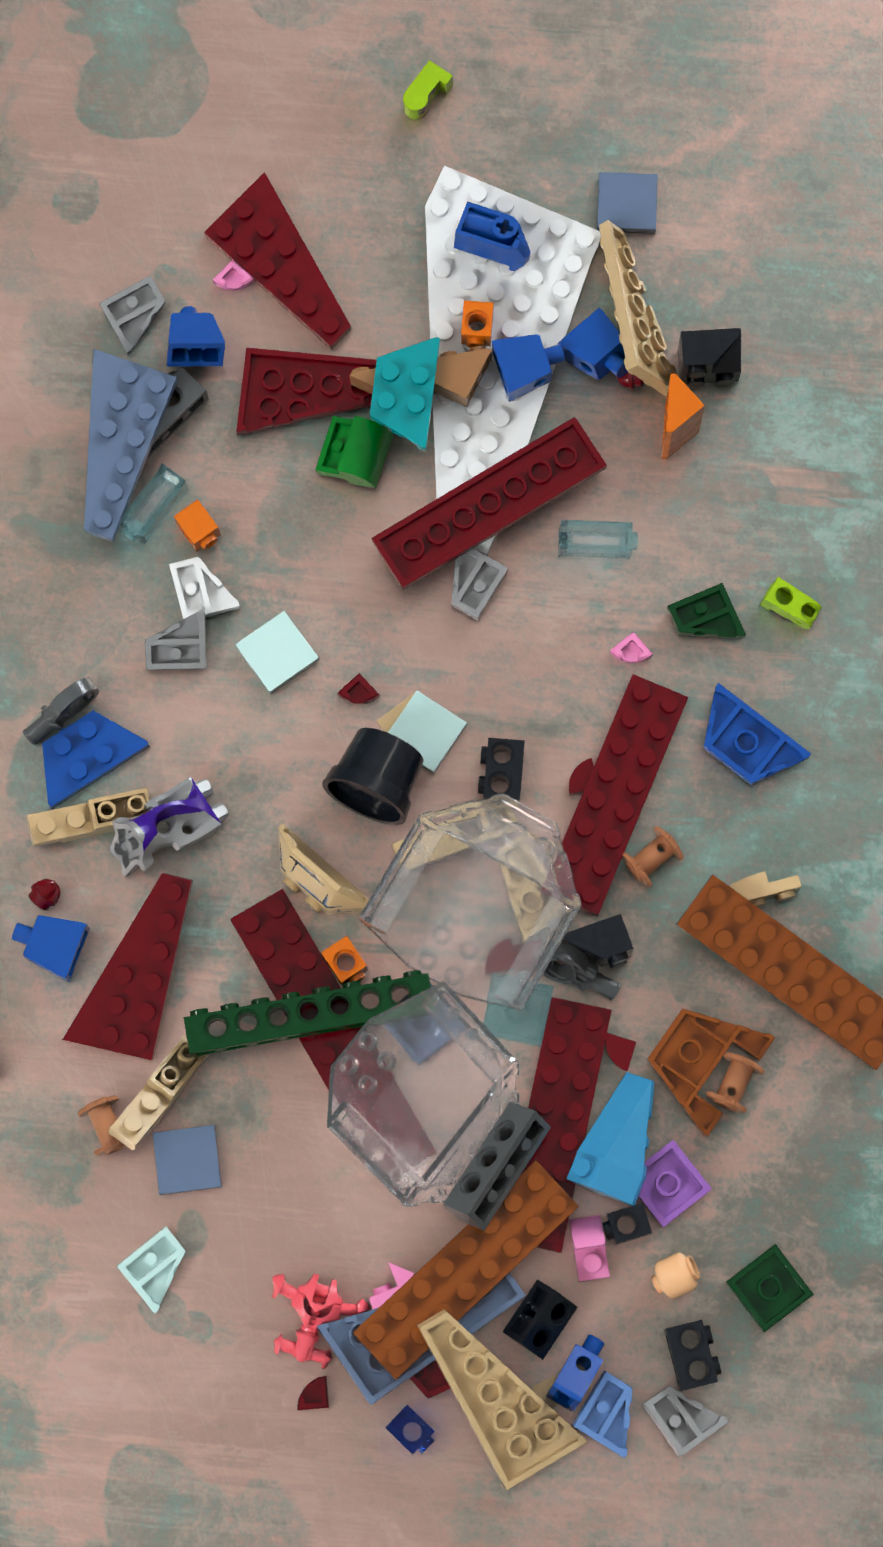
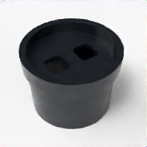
M360 728L338 765H334L322 782V786L327 794L339 804L365 818L389 825H401L405 823L411 807L410 796L424 759L413 746L390 733L374 728Z

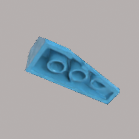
M626 1072L579 1147L567 1176L569 1181L589 1191L635 1206L646 1178L647 1167L644 1165L645 1150L649 1149L647 1128L648 1120L652 1116L654 1081Z

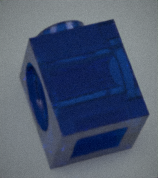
M408 1404L385 1427L412 1455L417 1450L423 1454L435 1441L431 1437L435 1431ZM410 1422L419 1424L422 1430L420 1438L416 1441L407 1440L403 1433L404 1427Z

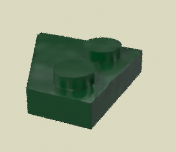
M723 583L667 606V610L679 635L742 639L746 636Z

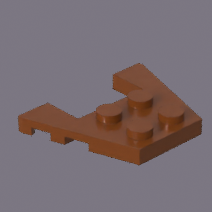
M682 1008L647 1061L701 1133L708 1137L723 1113L697 1095L701 1087L732 1043L760 1061L775 1037L768 1033H761L741 1025L727 1023L720 1019Z

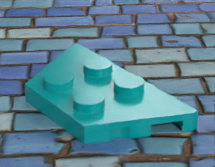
M438 337L377 357L370 418L382 426H387L399 437H404L414 443L421 451H426L440 346V338Z

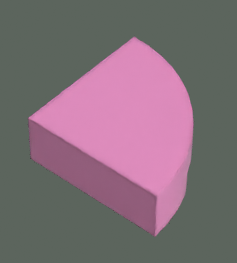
M233 259L213 279V283L216 286L232 291L244 289L255 282L254 278Z
M634 632L610 650V653L615 658L626 663H640L648 660L653 655Z

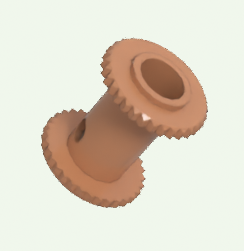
M659 826L653 828L657 837L632 858L624 852L622 857L629 872L646 887L652 886L648 876L670 857L674 856L678 860H682L684 857L674 838ZM657 848H663L664 852H659Z
M727 1052L723 1057L731 1063L718 1092L707 1091L706 1095L715 1104L727 1110L746 1113L747 1109L739 1103L753 1073L763 1075L764 1069L747 1057ZM727 1090H733L734 1096L728 1095Z
M118 1096L102 1097L87 1104L78 1111L79 1117L88 1115L92 1121L102 1146L94 1151L96 1156L108 1155L126 1147V1145L108 1133L110 1127L117 1120L111 1105L119 1100Z

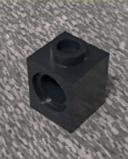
M643 1203L608 1213L606 1215L607 1221L602 1222L607 1240L613 1239L615 1246L652 1234ZM621 1217H630L634 1221L635 1228L632 1233L624 1234L619 1231L617 1222Z

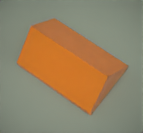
M670 374L665 401L661 459H668L699 433L705 407L677 374Z

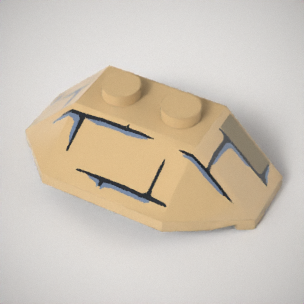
M283 823L278 827L280 868L282 875L285 877L282 882L294 893L300 890L308 897L305 902L314 911L319 913L323 910L327 915L371 912L375 908L374 903L288 827Z

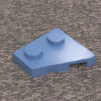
M603 1371L573 1421L572 1426L625 1458L628 1449L626 1448L627 1430L630 1425L629 1406L632 1401L633 1388L608 1372Z

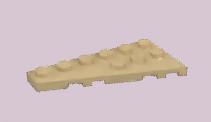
M607 220L599 225L601 234L599 242L605 254L606 261L604 262V267L609 274L611 284L609 291L614 299V316L619 324V341L623 346L625 354L624 365L630 374H634L647 386H651L666 397L670 374H677L674 365L670 364L668 358L663 353L667 349V345L653 307L651 305L646 307L642 293L646 292L643 281L639 280L632 269L636 265V261L625 232Z
M445 1309L417 1325L506 1490L588 1442Z

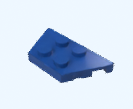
M718 683L716 685L703 749L747 783L753 785L810 757L811 753L721 684Z
M94 710L42 743L49 806L51 809H54L150 747L148 742Z

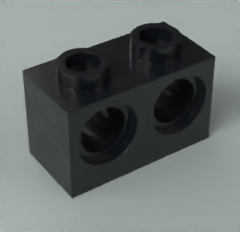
M488 738V746H482L480 764H486L485 776H479L478 794H484L483 803L502 804L507 802L508 805L520 806L525 740ZM504 750L510 754L511 758L506 763H499L493 756L496 752ZM496 780H503L508 784V789L503 793H497L491 788V785Z
M537 1279L506 1325L503 1333L543 1360L578 1307L556 1290Z
M698 1320L664 1329L679 1391L718 1382L717 1375H721L722 1372L718 1357L711 1356L709 1344H713L714 1341L709 1325L704 1326L703 1321ZM686 1330H692L698 1336V1344L692 1349L686 1348L681 1341V1336ZM694 1361H700L706 1367V1375L700 1380L694 1379L689 1373V1367Z

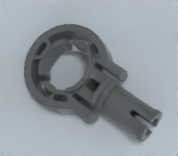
M89 677L74 682L60 692L49 706L44 705L41 707L43 710L41 711L42 715L24 729L23 734L33 745H36L53 729L62 730L64 728L63 723L85 709L97 697L99 689Z
M549 942L541 947L536 960V966L546 977L559 983L572 984L581 991L590 988L611 1001L618 994L621 984L599 973L597 964L590 962L589 958L579 949L560 942ZM560 958L563 959L562 962H565L569 965H561L556 961H558Z

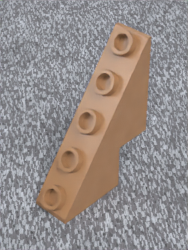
M476 346L470 348L469 352L457 354L456 351H448L440 354L437 362L434 393L467 408L492 360V350L485 346ZM359 367L353 369L350 374L351 385L372 394L376 368Z

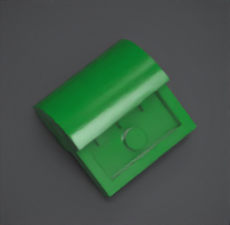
M333 416L315 471L319 475L346 479L350 484L376 488L394 434L385 426L363 417L354 416L353 419Z

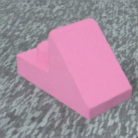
M600 1215L569 1219L578 1282L610 1277Z
M389 1263L397 1286L391 1288L390 1283L372 1290L374 1296L368 1298L372 1309L374 1310L383 1305L414 1273Z

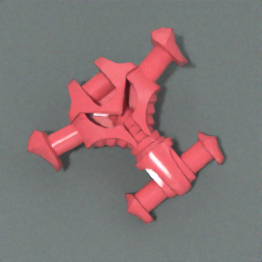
M316 1273L312 1275L307 1283L299 1285L298 1289L285 1282L284 1274L273 1276V1293L271 1298H276L279 1293L292 1300L290 1305L298 1311V1315L301 1316V1321L303 1322L301 1328L296 1330V1342L284 1339L282 1334L274 1340V1353L278 1355L280 1350L292 1354L300 1362L316 1361L322 1363L321 1368L325 1369L333 1358L330 1349L323 1351L313 1348L320 1338L317 1326L329 1323V1321L340 1320V1315L352 1316L364 1313L370 1309L368 1302L361 1298L357 1301V1304L343 1303V1298L337 1290V1280L332 1279L330 1286L317 1283L319 1274Z

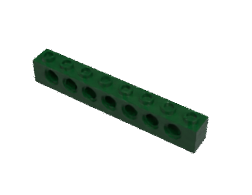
M413 970L403 973L404 978L391 980L390 975L373 978V983L361 985L360 981L347 982L342 984L343 989L332 991L329 986L312 989V994L300 996L299 992H291L281 995L282 999L276 1001H269V997L251 1000V1005L239 1007L238 1003H229L220 1006L221 1010L215 1012H208V1008L190 1011V1016L183 1017L189 1054L191 1057L435 1014L429 974H422L421 970ZM402 988L408 991L410 997L405 1003H397L392 999V993L396 989ZM367 994H374L379 999V1004L373 1009H367L361 1003L362 998ZM338 999L346 1001L349 1005L348 1010L343 1014H335L331 1010V1005L334 1001ZM306 1005H313L318 1009L317 1016L312 1020H306L300 1015L302 1008ZM277 1010L284 1011L288 1015L286 1022L282 1025L272 1024L270 1016L273 1012ZM243 1017H254L257 1020L256 1027L250 1031L242 1030L240 1028V1021ZM221 1021L226 1025L225 1033L217 1037L209 1033L211 1024Z

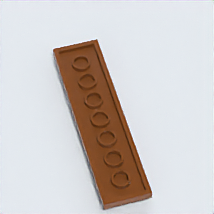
M712 874L676 925L870 1067L877 1070L883 1062V998Z
M535 1161L519 1176L484 1231L468 1224L352 1334L385 1370L397 1380L429 1349L417 1327L418 1324L444 1309L455 1320L459 1321L564 1222L579 1205Z

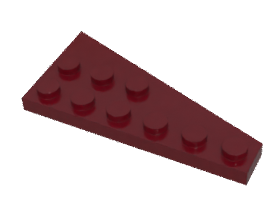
M264 172L204 232V235L230 260L233 259L247 271L261 288L332 350L351 331V325Z
M246 347L236 429L237 435L370 407L372 394L351 385L350 374L353 369L359 367L376 368L377 360Z
M166 873L161 874L62 1040L143 1059H154L193 884L192 879Z

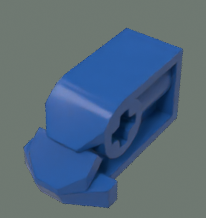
M467 201L455 232L454 248L508 265L511 271H516L523 267L529 261L531 251L519 222L511 215Z

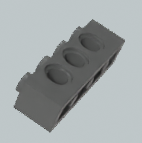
M182 367L176 372L171 371L168 373L177 377L178 382L172 397H177L180 400L176 405L167 407L147 459L209 400L206 389Z
M509 1102L443 1205L459 1221L484 1231L551 1129L549 1124L536 1111Z

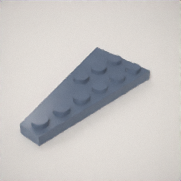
M96 349L93 350L84 530L90 535L114 542L178 380L175 376Z
M509 1273L458 1322L473 1334L522 1300L526 1295L511 1273ZM378 1308L317 1326L370 1406L435 1361L430 1349H428L395 1380L352 1334Z

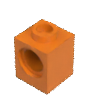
M464 301L461 344H465L469 348L491 346L494 303ZM474 322H481L485 327L480 331H475L469 326Z
M198 499L174 515L176 525L196 552L202 548L204 550L209 549L218 541V537L221 535L219 527Z
M347 935L321 952L322 957L341 985L352 981H362L366 977L364 972L368 970L367 965ZM346 956L353 958L355 965L351 970L342 971L338 968V962L341 958Z

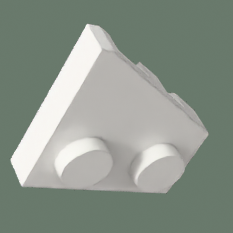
M199 557L169 564L183 619L200 610H205L206 618L240 609L239 601L228 592L221 581L209 571L208 567Z

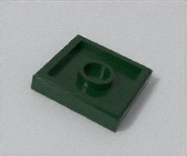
M776 1244L726 1281V1284L763 1333L814 1295Z

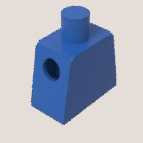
M192 306L182 308L180 313L171 314L167 367L223 366L225 340L213 314L197 313L196 308Z
M600 308L596 309L558 342L563 349L565 361L596 380L602 379L610 371L618 378L623 377L628 372L624 365V349L619 341L620 332Z
M537 334L492 341L491 345L492 354L509 402L549 383L552 380L550 366L565 361L560 344L544 349L540 335Z
M38 915L33 928L17 923L12 934V940L26 945L23 956L27 960L70 983L90 928L82 922Z
M588 1335L582 1347L576 1344L546 1397L567 1410L574 1412L603 1362L598 1355L605 1345L604 1342L593 1335ZM576 1365L583 1366L585 1371H581Z

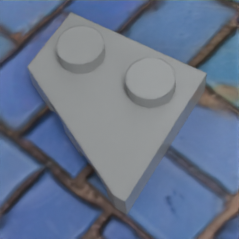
M150 275L100 302L99 305L124 350L129 354L164 306L165 300Z
M474 548L455 559L452 607L478 621L507 574L508 568Z
M200 610L145 639L146 670L207 668L205 610Z
M670 1385L642 1404L678 1458L729 1422L726 1417L717 1415L705 1408L703 1404L694 1399H689Z

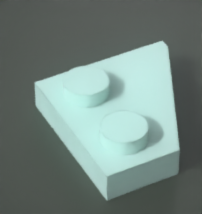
M165 1226L117 1265L118 1269L154 1313L160 1308L166 1291L184 1256L185 1249L167 1226Z

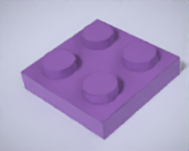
M672 1140L644 1162V1165L647 1167L646 1178L638 1197L663 1228L712 1190V1188L676 1142Z

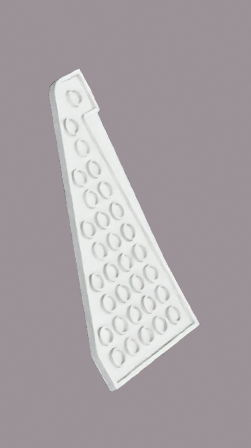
M444 166L425 205L430 339L440 338L438 357H440V354L448 351H456L457 354L469 352L470 348L465 344H461L464 301L494 303L491 345L494 340L535 334L540 335L544 349L558 345V342L567 335L589 268L600 247V231ZM467 201L511 215L519 222L531 251L530 259L523 267L516 271H511L508 265L454 248L455 232ZM474 322L469 327L472 330L480 331L485 326L481 322ZM492 354V360L467 408L434 393L433 423L436 499L529 444L550 382L509 402ZM556 364L550 366L552 370V375L556 367ZM497 535L474 549L488 556Z

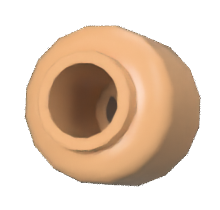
M677 1252L656 1263V1275L652 1276V1282L659 1294L664 1292L669 1298L676 1299L695 1290L697 1280L701 1276L694 1259L690 1255L686 1257L683 1253Z

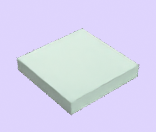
M285 611L235 644L270 694L319 661L317 654Z
M417 690L388 733L413 746L424 759L422 767L434 774L467 726V722Z

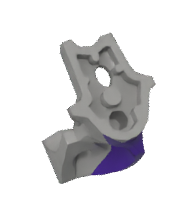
M189 777L165 793L153 797L145 803V809L150 810L145 814L129 819L119 817L113 820L115 836L109 849L119 860L125 877L135 872L139 866L143 872L148 870L154 863L152 854L162 847L173 846L178 851L200 840L211 838L229 813L221 803L212 807L208 804L206 799L213 794V788L207 779L194 782L192 777ZM158 823H167L169 830L166 834L158 832ZM188 826L192 829V833L185 834L182 832V828Z

